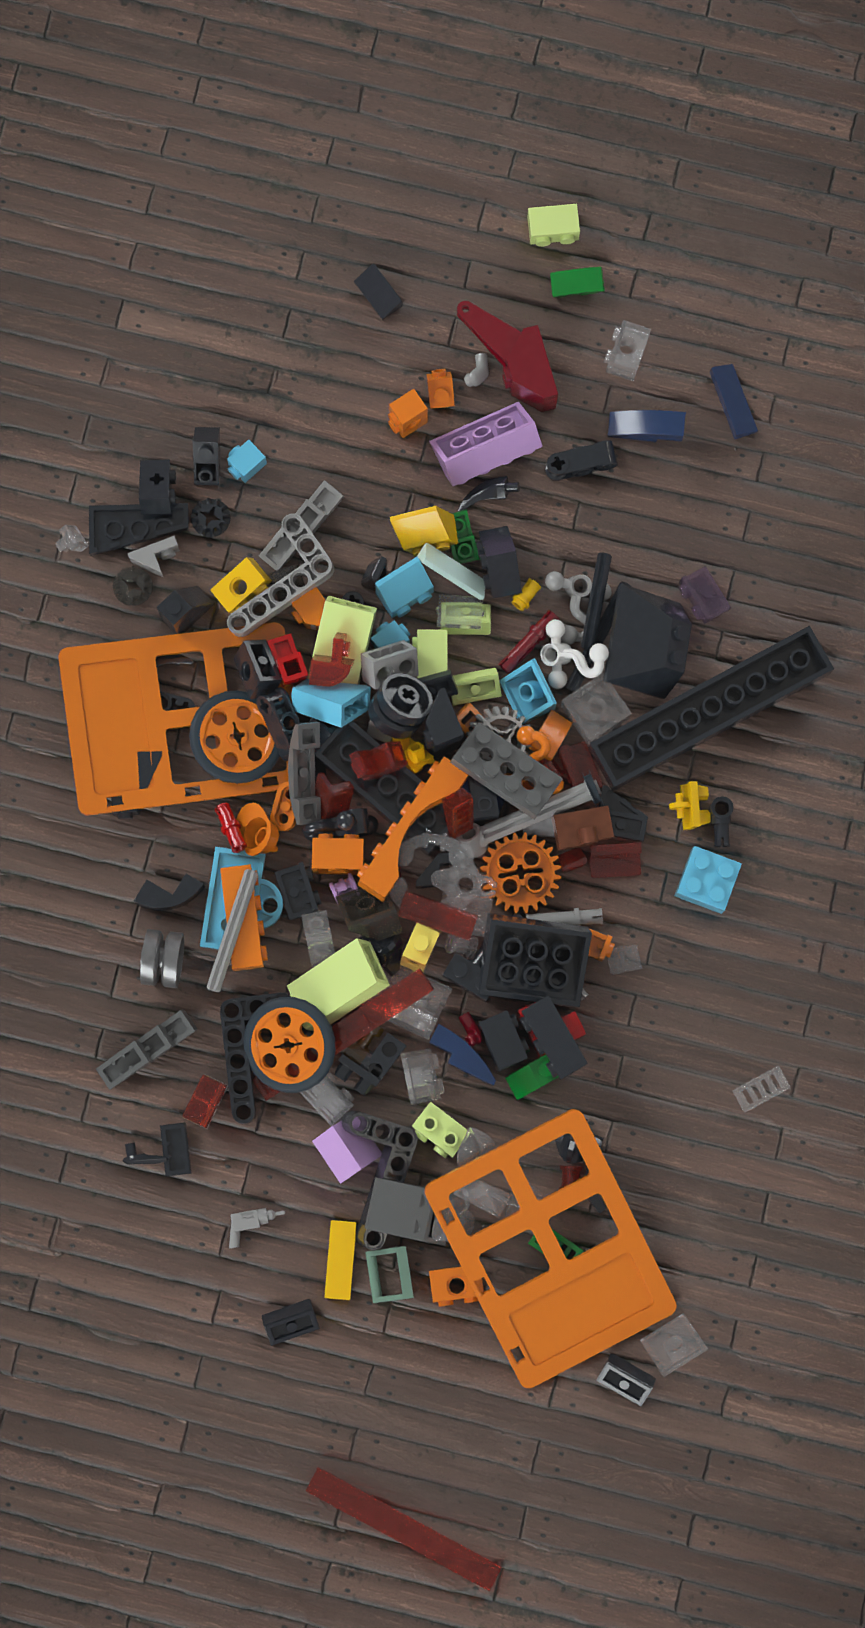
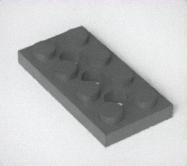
M478 722L450 762L534 820L563 779L480 722ZM488 752L492 760H482L479 753ZM500 767H510L513 774L510 776L504 775ZM522 781H531L534 789H525L522 786Z

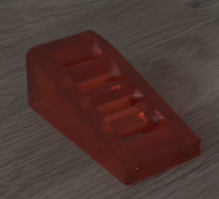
M464 788L443 798L442 803L449 837L453 840L473 829V798Z

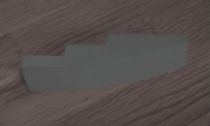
M182 1009L138 1040L130 1043L96 1068L109 1090H111L175 1047L198 1029L185 1009Z

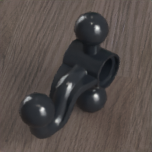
M355 808L342 811L334 818L322 819L306 824L302 828V832L309 841H312L313 838H318V834H333V836L343 837L345 834H356L361 837L375 833L379 823L374 816L368 815L367 808Z

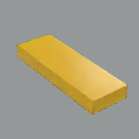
M331 1220L324 1298L350 1300L357 1222Z

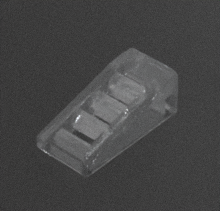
M776 1066L737 1087L732 1092L745 1113L791 1087L780 1067ZM773 1074L780 1085L778 1089H776L770 1078ZM763 1079L766 1081L769 1089L771 1090V1093L767 1094L762 1083L760 1082ZM754 1084L762 1096L760 1099L757 1098L751 1087ZM745 1089L753 1101L751 1104L748 1103L742 1092Z

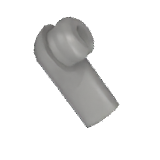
M486 353L475 355L476 368L464 377L467 386H479L487 379L489 369Z

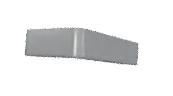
M297 514L286 515L282 521V529L305 563L228 617L227 626L234 635L238 637L247 636L310 590L330 579L333 575L334 565L304 520ZM293 521L300 523V528L296 532L288 531V525ZM305 542H313L314 549L311 552L305 553L302 551V546ZM320 562H327L329 564L328 570L324 573L316 571V566ZM300 576L308 578V582L304 587H297L295 585L296 579ZM279 590L287 591L286 599L281 602L276 601L275 594ZM259 604L266 605V612L261 616L255 615V607ZM237 619H245L246 625L243 629H234V622Z

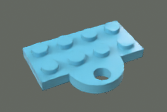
M215 847L200 947L219 950L227 926L220 868L251 864L252 870H257L259 885L254 886L255 896L260 895L262 910L257 911L258 921L263 920L264 929L278 921L283 911V898L279 889L273 883L262 879L266 854L250 856L245 851L233 853L231 849ZM268 899H274L278 904L276 911L273 913H268L263 909V904Z

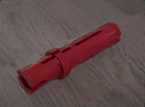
M548 609L535 625L529 627L528 633L498 665L506 673H512L540 641L543 642L546 639V625L551 620H560L558 616Z

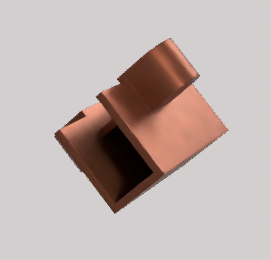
M608 806L557 814L551 817L557 851L592 846L598 841L614 837Z

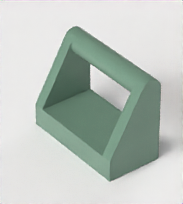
M406 1245L365 1252L373 1303L414 1298ZM396 1253L402 1293L382 1296L376 1255Z

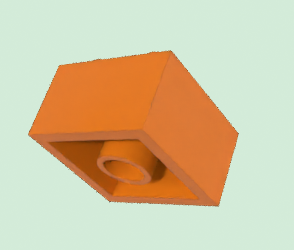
M318 834V838L312 839L313 874L348 875V873H351V875H357L364 865V839H359V835L345 834L344 838H333V834Z

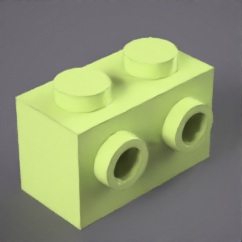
M432 1102L427 1105L412 1125L417 1138L424 1143L430 1140L436 1145L433 1150L444 1158L448 1155L453 1158L471 1134L470 1131Z

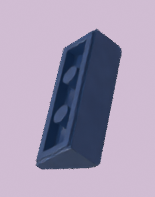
M733 364L712 367L709 373L734 440L758 432Z

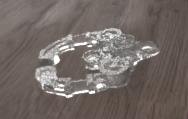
M426 830L424 834L407 839L401 844L398 864L401 866H407L413 860L416 848L421 846L428 848L429 843L441 845V851H449V861L453 865L447 869L436 870L431 876L432 884L447 894V897L442 899L438 908L431 905L429 910L417 908L418 903H412L406 897L408 889L406 880L402 877L398 878V881L390 891V896L394 903L410 916L411 920L419 918L427 920V923L445 920L456 921L461 918L465 910L464 907L473 899H487L496 894L495 890L487 893L482 891V884L489 883L492 888H496L497 883L491 877L480 875L473 862L474 850L470 845L461 843L449 837L448 834H432L429 830ZM464 877L470 878L473 881V888L470 890L462 889L459 885L460 879Z

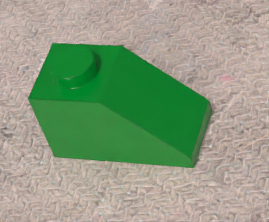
M546 1055L505 1078L517 1100L559 1078L558 1076L553 1078L546 1066L549 1060Z

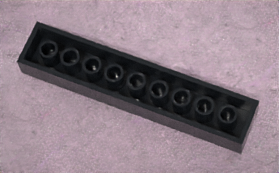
M809 625L591 742L588 749L611 790L614 791L831 674L834 667Z

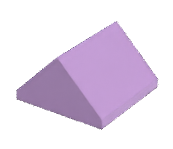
M355 1117L352 1122L354 1129L360 1126L361 1121L358 1117ZM342 1120L312 1141L340 1184L381 1157L382 1154L374 1141L345 1131L342 1127Z

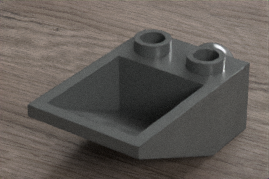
M375 1177L365 1229L445 1246L447 1237L425 1196V1187ZM451 1193L449 1200L454 1208L456 1194ZM449 1207L441 1210L447 1224L454 1220ZM454 1209L463 1226L465 1222L463 1213Z

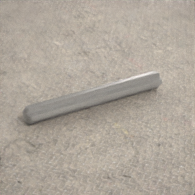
M250 869L244 871L207 984V989L210 991L220 992L258 877L256 871Z

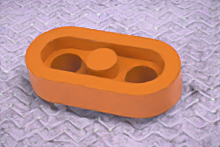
M284 782L279 786L270 815V821L277 826L279 831H289L296 825L291 799L288 796L289 782ZM284 814L288 816V821L286 823L282 822V816Z

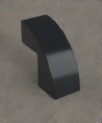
M186 873L172 895L151 881L146 880L134 902L151 910H173L194 900L205 888V885Z

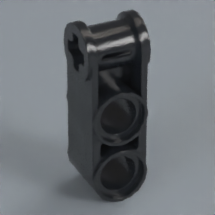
M605 440L593 445L579 446L567 451L554 453L547 460L545 473L549 479L559 481L615 468L618 466L611 440ZM557 463V466L561 467V470L557 471V468L553 467V464Z
M277 687L273 690V693L267 696H259L257 698V707L264 718L279 756L283 760L288 761L295 724H300V721L287 691L282 687Z

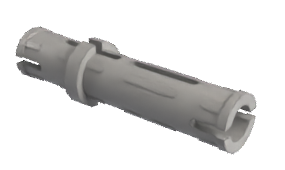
M574 908V911L526 914L527 919L572 925L603 924L602 917H593L603 916L602 908L590 910Z

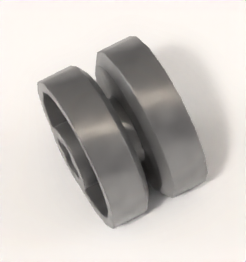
M147 929L140 961L141 984L155 986L161 971L163 986L178 988L184 954V933L170 931L164 945L163 934L160 930Z

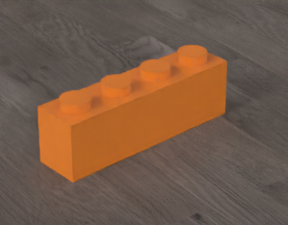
M251 864L220 868L227 923L244 871L246 869L252 870ZM258 877L255 886L259 885ZM255 888L253 889L232 953L231 964L233 971L263 968V961H268L266 945L261 946L260 936L265 935L263 920L258 921L257 911L262 910L260 895L255 896Z

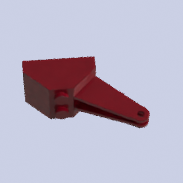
M469 301L460 302L457 306L458 318L503 366V384L505 389H510L511 396L540 412L556 409L558 391L538 325L523 328L521 332Z

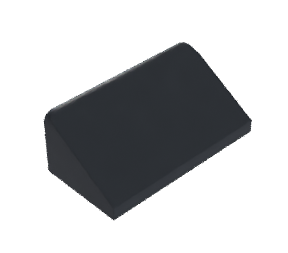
M374 263L354 280L356 286L382 320L402 307L401 298Z
M310 1299L262 1315L263 1326L271 1346L320 1329Z
M611 1353L596 1381L637 1405L642 1406L653 1389L656 1378Z

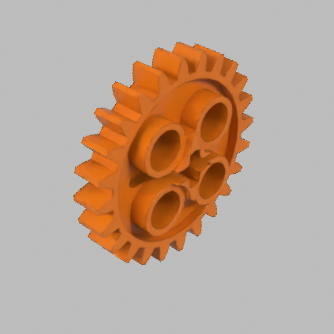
M514 832L512 840H509L507 836L503 837V844L495 840L494 844L497 849L494 850L488 847L487 851L491 857L482 858L487 863V866L480 867V871L486 873V875L480 877V881L488 883L482 889L483 891L491 890L488 899L496 897V907L504 903L505 912L508 911L510 906L514 907V914L518 913L519 908H523L524 913L527 914L528 907L530 906L536 912L538 911L537 903L546 906L545 897L554 898L550 889L558 890L559 888L557 884L553 883L554 881L561 880V876L555 874L556 871L561 869V866L553 864L559 857H551L549 855L553 847L546 850L543 848L545 840L539 844L536 843L537 835H534L531 840H527V833L524 832L522 839H518L516 832ZM528 853H533L537 856L538 862L535 865H528L524 860V856ZM502 857H509L513 861V866L509 869H504L500 866L499 860ZM518 867H521L524 872L538 868L543 870L541 873H527L523 879H519L518 875L505 878L498 877L499 874L516 873ZM538 878L542 883V887L538 890H532L528 886V880ZM507 881L514 882L517 886L516 892L512 894L506 893L503 890V884Z

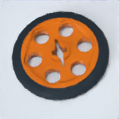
M225 691L212 696L196 711L190 726V746L196 761L211 776L224 782L247 783L263 777L278 762L280 756L269 731L268 735L264 738L255 735L254 728L256 726L264 725L267 728L264 718L258 710L257 699H249L247 692ZM240 707L248 708L251 713L250 718L246 720L240 719L237 716V709ZM215 713H223L226 716V723L216 725L212 720V716ZM233 723L235 725V730L237 731V733L239 735L243 734L244 736L240 740L241 750L239 749V744L237 743L236 739L230 738L234 734ZM209 736H215L219 739L220 745L216 749H211L206 745L205 740ZM252 748L260 750L261 759L258 761L250 760L247 754L248 751ZM227 754H233L237 758V764L233 767H228L224 764L223 757Z
M279 997L261 1005L251 1015L243 1038L244 1049L253 1073L267 1086L285 1093H299L319 1084L328 1074L336 1052L334 1033L326 1016L313 1004L296 997ZM281 1013H287L290 1016L291 1023L288 1027L280 1023L279 1016ZM305 1022L312 1024L314 1027L312 1036H306L303 1033L302 1025ZM263 1028H267L272 1032V1040L270 1042H265L261 1038ZM288 1039H289V1042H291V1043H292V1042H294V1043H300V1042H302V1044H298V1045L294 1046L293 1048H291V1051H290V1048H289V1047H285V1046L276 1047V1046H280V1045L284 1044L285 1042L288 1041ZM308 1048L317 1050V1061L313 1062L307 1058L306 1052ZM268 1053L276 1057L277 1063L275 1067H269L266 1064L265 1056ZM290 1063H294L299 1067L300 1073L297 1077L289 1074L288 1066Z

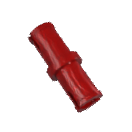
M225 802L217 805L215 812L222 825L221 831L223 835L227 836L232 852L239 853L247 848V843L240 831L241 824L235 819L230 804Z

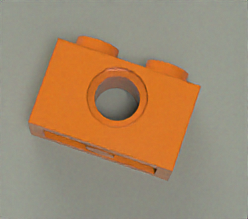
M415 389L389 404L388 417L390 420L388 424L395 434L399 432L402 438H405L428 422V408Z
M461 1266L429 1270L433 1302H438L439 1307L454 1305L455 1299L464 1298V1303L478 1301ZM454 1278H459L464 1282V1289L459 1293H454L449 1288L450 1281ZM481 1278L479 1280H476V1282L481 1292L483 1293L484 1289Z

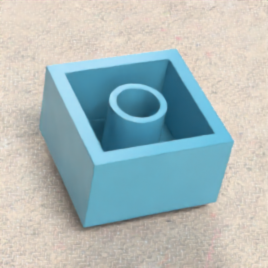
M694 846L691 849L674 896L722 914L726 909L742 863Z

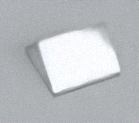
M684 1313L640 1340L663 1377L708 1350Z

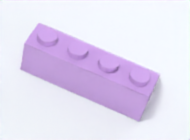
M519 402L430 441L441 468L452 486L464 484L475 476L486 474L493 468L509 464L514 459L531 454L536 449L543 447L535 422Z

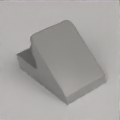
M175 536L129 552L128 556L132 564L163 577L157 559L162 558V560L172 558L176 555L175 552L180 550Z

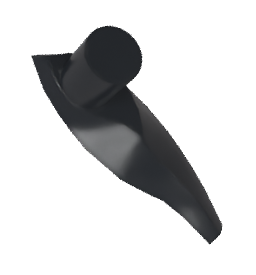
M135 1143L125 1144L127 1157L123 1159V1162L128 1165L158 1164L168 1160L167 1157L158 1155H147L144 1153L137 1155Z

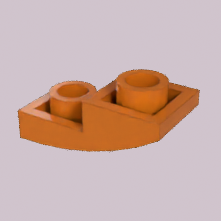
M553 710L549 712L539 729V732L545 734L550 740L551 750L548 756L545 757L548 761L553 759L572 725L571 721ZM534 741L529 749L535 752L540 750L541 745L539 742Z

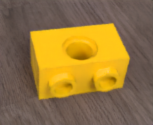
M246 557L210 591L228 613H233L255 596L268 589L267 585L272 580L254 558ZM242 581H245L247 590L241 594L238 587Z

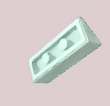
M429 543L424 544L417 555L423 564L479 600L484 599L485 586L483 578Z

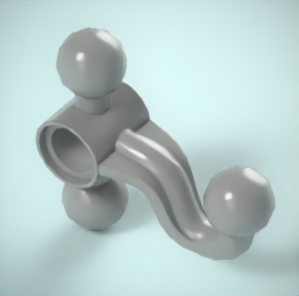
M550 572L545 578L546 586L552 591L565 588L566 593L571 597L570 611L572 615L585 626L587 614L580 609L581 597L591 593V579L586 575H576L566 579L560 572ZM576 580L581 581L583 584V589L580 593L574 589ZM608 584L604 601L608 600L612 594L611 587ZM566 625L561 642L568 645L582 642L583 632H577L575 627Z

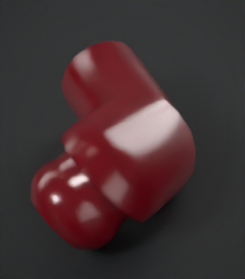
M470 1012L458 1017L467 1032L465 1041L471 1047L476 1044L480 1045L483 1041V1034Z

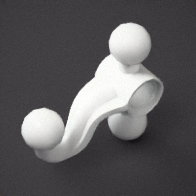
M556 619L548 622L546 633L551 638V643L543 646L540 656L545 665L552 666V672L548 675L549 685L552 688L561 689L567 684V675L562 671V665L568 664L571 659L574 660L583 676L591 679L598 677L604 669V661L609 656L608 648L601 643L594 644L590 648L589 655L594 662V667L589 668L584 655L580 651L571 649L567 643H561V637L565 633L563 622Z

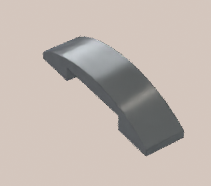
M320 722L295 724L291 737L288 759V782L291 805L297 825L310 824L321 820V797L315 796V748H320Z

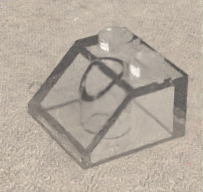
M431 1049L401 1053L411 1106L441 1100L440 1094H445L442 1078L437 1079L435 1069H439L437 1053L432 1054Z

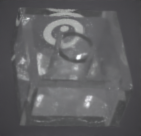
M601 673L598 677L564 698L560 705L588 746L591 742L608 734L630 719L632 714L612 684L603 681L604 673Z

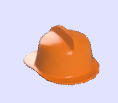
M254 802L246 804L239 811L236 818L241 824L240 831L247 843L245 852L250 856L277 852L279 829L269 820L264 809L259 804Z

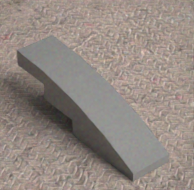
M324 480L310 499H306L295 514L304 520L314 534L345 496ZM293 521L288 525V531L296 532L300 528V523L297 521ZM281 527L260 553L259 557L279 572L297 553V550Z

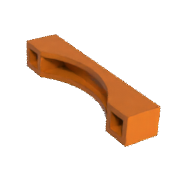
M443 757L440 763L438 761L433 763L428 771V774L431 775L426 783L420 782L414 791V794L417 795L412 803L408 801L402 808L400 815L403 817L399 823L393 822L385 835L388 836L386 842L384 844L379 842L371 855L375 857L370 865L365 863L357 874L360 878L358 886L384 902L398 881L399 849L408 829L428 809L442 802L454 799L469 776L451 764V761L446 757Z

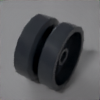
M396 673L384 680L378 692L369 702L368 713L370 720L382 733L392 738L406 739L415 734L428 716L433 706V699L428 688L420 680L408 674Z

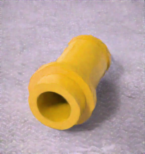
M528 578L522 587V593L514 594L511 603L520 611H524L525 608L528 609L530 601L541 589V586L535 580Z

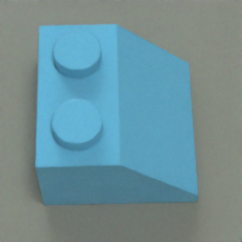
M418 556L375 583L376 595L391 618L395 616L400 618L411 611L410 607L417 602L419 604L425 603L432 597L431 593L434 592V586Z

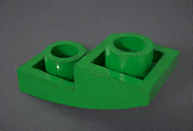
M602 267L580 268L550 273L553 298L605 292Z
M467 510L451 513L455 517L458 544L450 545L453 560L460 564L479 560Z

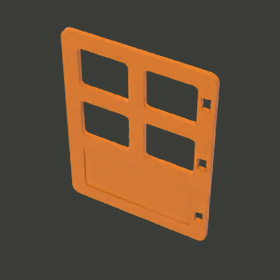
M273 622L261 625L244 637H238L229 628L62 649L58 658L79 811L84 815L90 816L132 809L276 792L282 783L288 782V761H286V769L284 771L270 772L259 779L247 783L236 784L216 779L174 784L171 775L166 731L168 729L190 727L194 715L200 707L165 711L162 708L156 667V658L158 656L201 652L204 658L210 699L214 695L227 691L222 655L224 648L241 646L243 641L265 639L268 641L284 636V627L279 623ZM245 626L234 627V629L241 630ZM280 683L278 687H282L287 691L292 704L291 692L293 684L283 687ZM240 707L237 709V716L240 719L246 720L250 718L251 713L248 708ZM218 712L212 716V720L216 725H223L226 723V716ZM215 737L216 748L220 745L217 737ZM150 751L151 757V751H162V757L148 788L139 789L137 752ZM227 754L223 757V762L226 766L233 767L237 764V758L233 754ZM277 776V785L262 786V778ZM200 787V795L185 796V788ZM122 796L123 805L107 806V798Z
M577 1109L568 1110L429 1182L425 1187V1196L520 1384L525 1388H533L667 1318L676 1310V1301L584 1115ZM564 1134H571L589 1170L588 1174L542 1199H537L519 1164L520 1157ZM497 1169L502 1170L520 1206L519 1210L473 1235H468L449 1200V1195ZM595 1194H600L617 1226L618 1234L572 1259H567L549 1225V1219ZM449 1207L454 1220L447 1224L441 1210ZM526 1230H531L549 1264V1270L503 1295H498L479 1259L480 1254ZM484 1277L490 1289L482 1293L476 1280ZM519 1346L524 1358L517 1362L511 1349Z

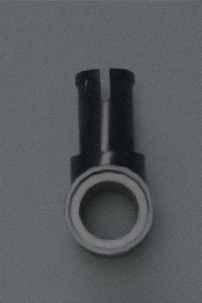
M724 796L717 797L709 806L711 825H714V847L720 848V846L722 848L730 847L729 825L731 824V814L734 806L732 801ZM718 803L724 804L727 808V814H717L715 805Z

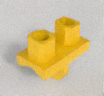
M410 737L406 739L392 738L393 744L387 747L388 752L414 774L422 771L424 765L435 762L434 756L425 750L424 745L420 742H415Z
M690 781L688 784L680 785V793L675 794L676 802L670 803L669 809L677 810V819H682L683 830H691L710 823L709 810H700L699 801L708 800V787L698 785L697 781Z

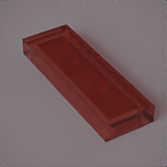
M407 890L397 915L469 941L478 918L476 914Z

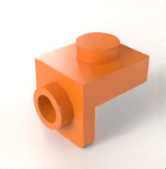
M436 369L431 371L432 374H426L430 409L455 406L451 372H446L445 369Z
M590 929L592 937L588 956L601 962L605 956L610 958L615 946L611 942L613 936L604 935Z

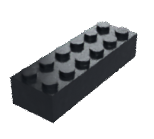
M353 721L342 728L338 727L315 752V759L390 824L393 822L399 823L403 817L400 815L402 808L408 801L412 803L417 796L414 794V791L422 780ZM442 802L418 817L408 829L405 837L429 857L458 824L462 815L449 803Z

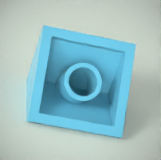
M536 659L528 661L499 680L512 709L518 711L517 718L520 716L526 718L522 724L547 714L551 710H555L557 702Z

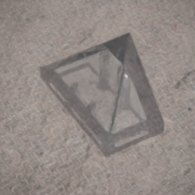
M480 1178L454 1192V1195L498 1218L501 1217L511 1194Z

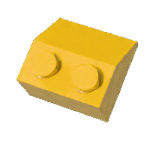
M438 506L390 517V522L403 550L413 554V556L419 554L425 543H429L440 551L448 550L450 545L458 544L454 515Z

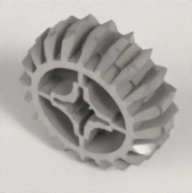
M498 706L493 707L492 713L489 709H484L485 718L480 714L475 716L478 722L499 736H503L509 743H511L515 730L517 733L526 719L524 716L516 719L518 711L513 710L509 714V707L506 706L502 708L501 712ZM496 719H503L509 722L510 725L500 731L493 727L490 722ZM470 722L469 725L470 727L475 728L477 723ZM518 742L517 748L530 755L525 751V748H529L530 745L525 746ZM488 752L479 753V756L482 760H492V758L489 757L490 754ZM508 766L500 767L503 774L506 773Z

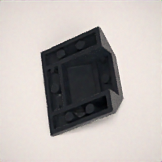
M619 584L604 682L659 699H665L685 672L692 624L681 603L625 584Z

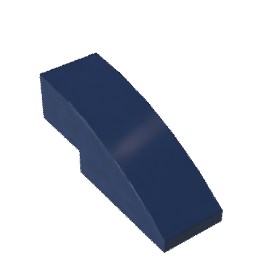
M662 410L610 412L608 437L656 442L657 439L682 441L686 412Z
M438 1024L429 1043L452 1054L448 1061L449 1065L494 1086L496 1080L481 1057L458 1035Z

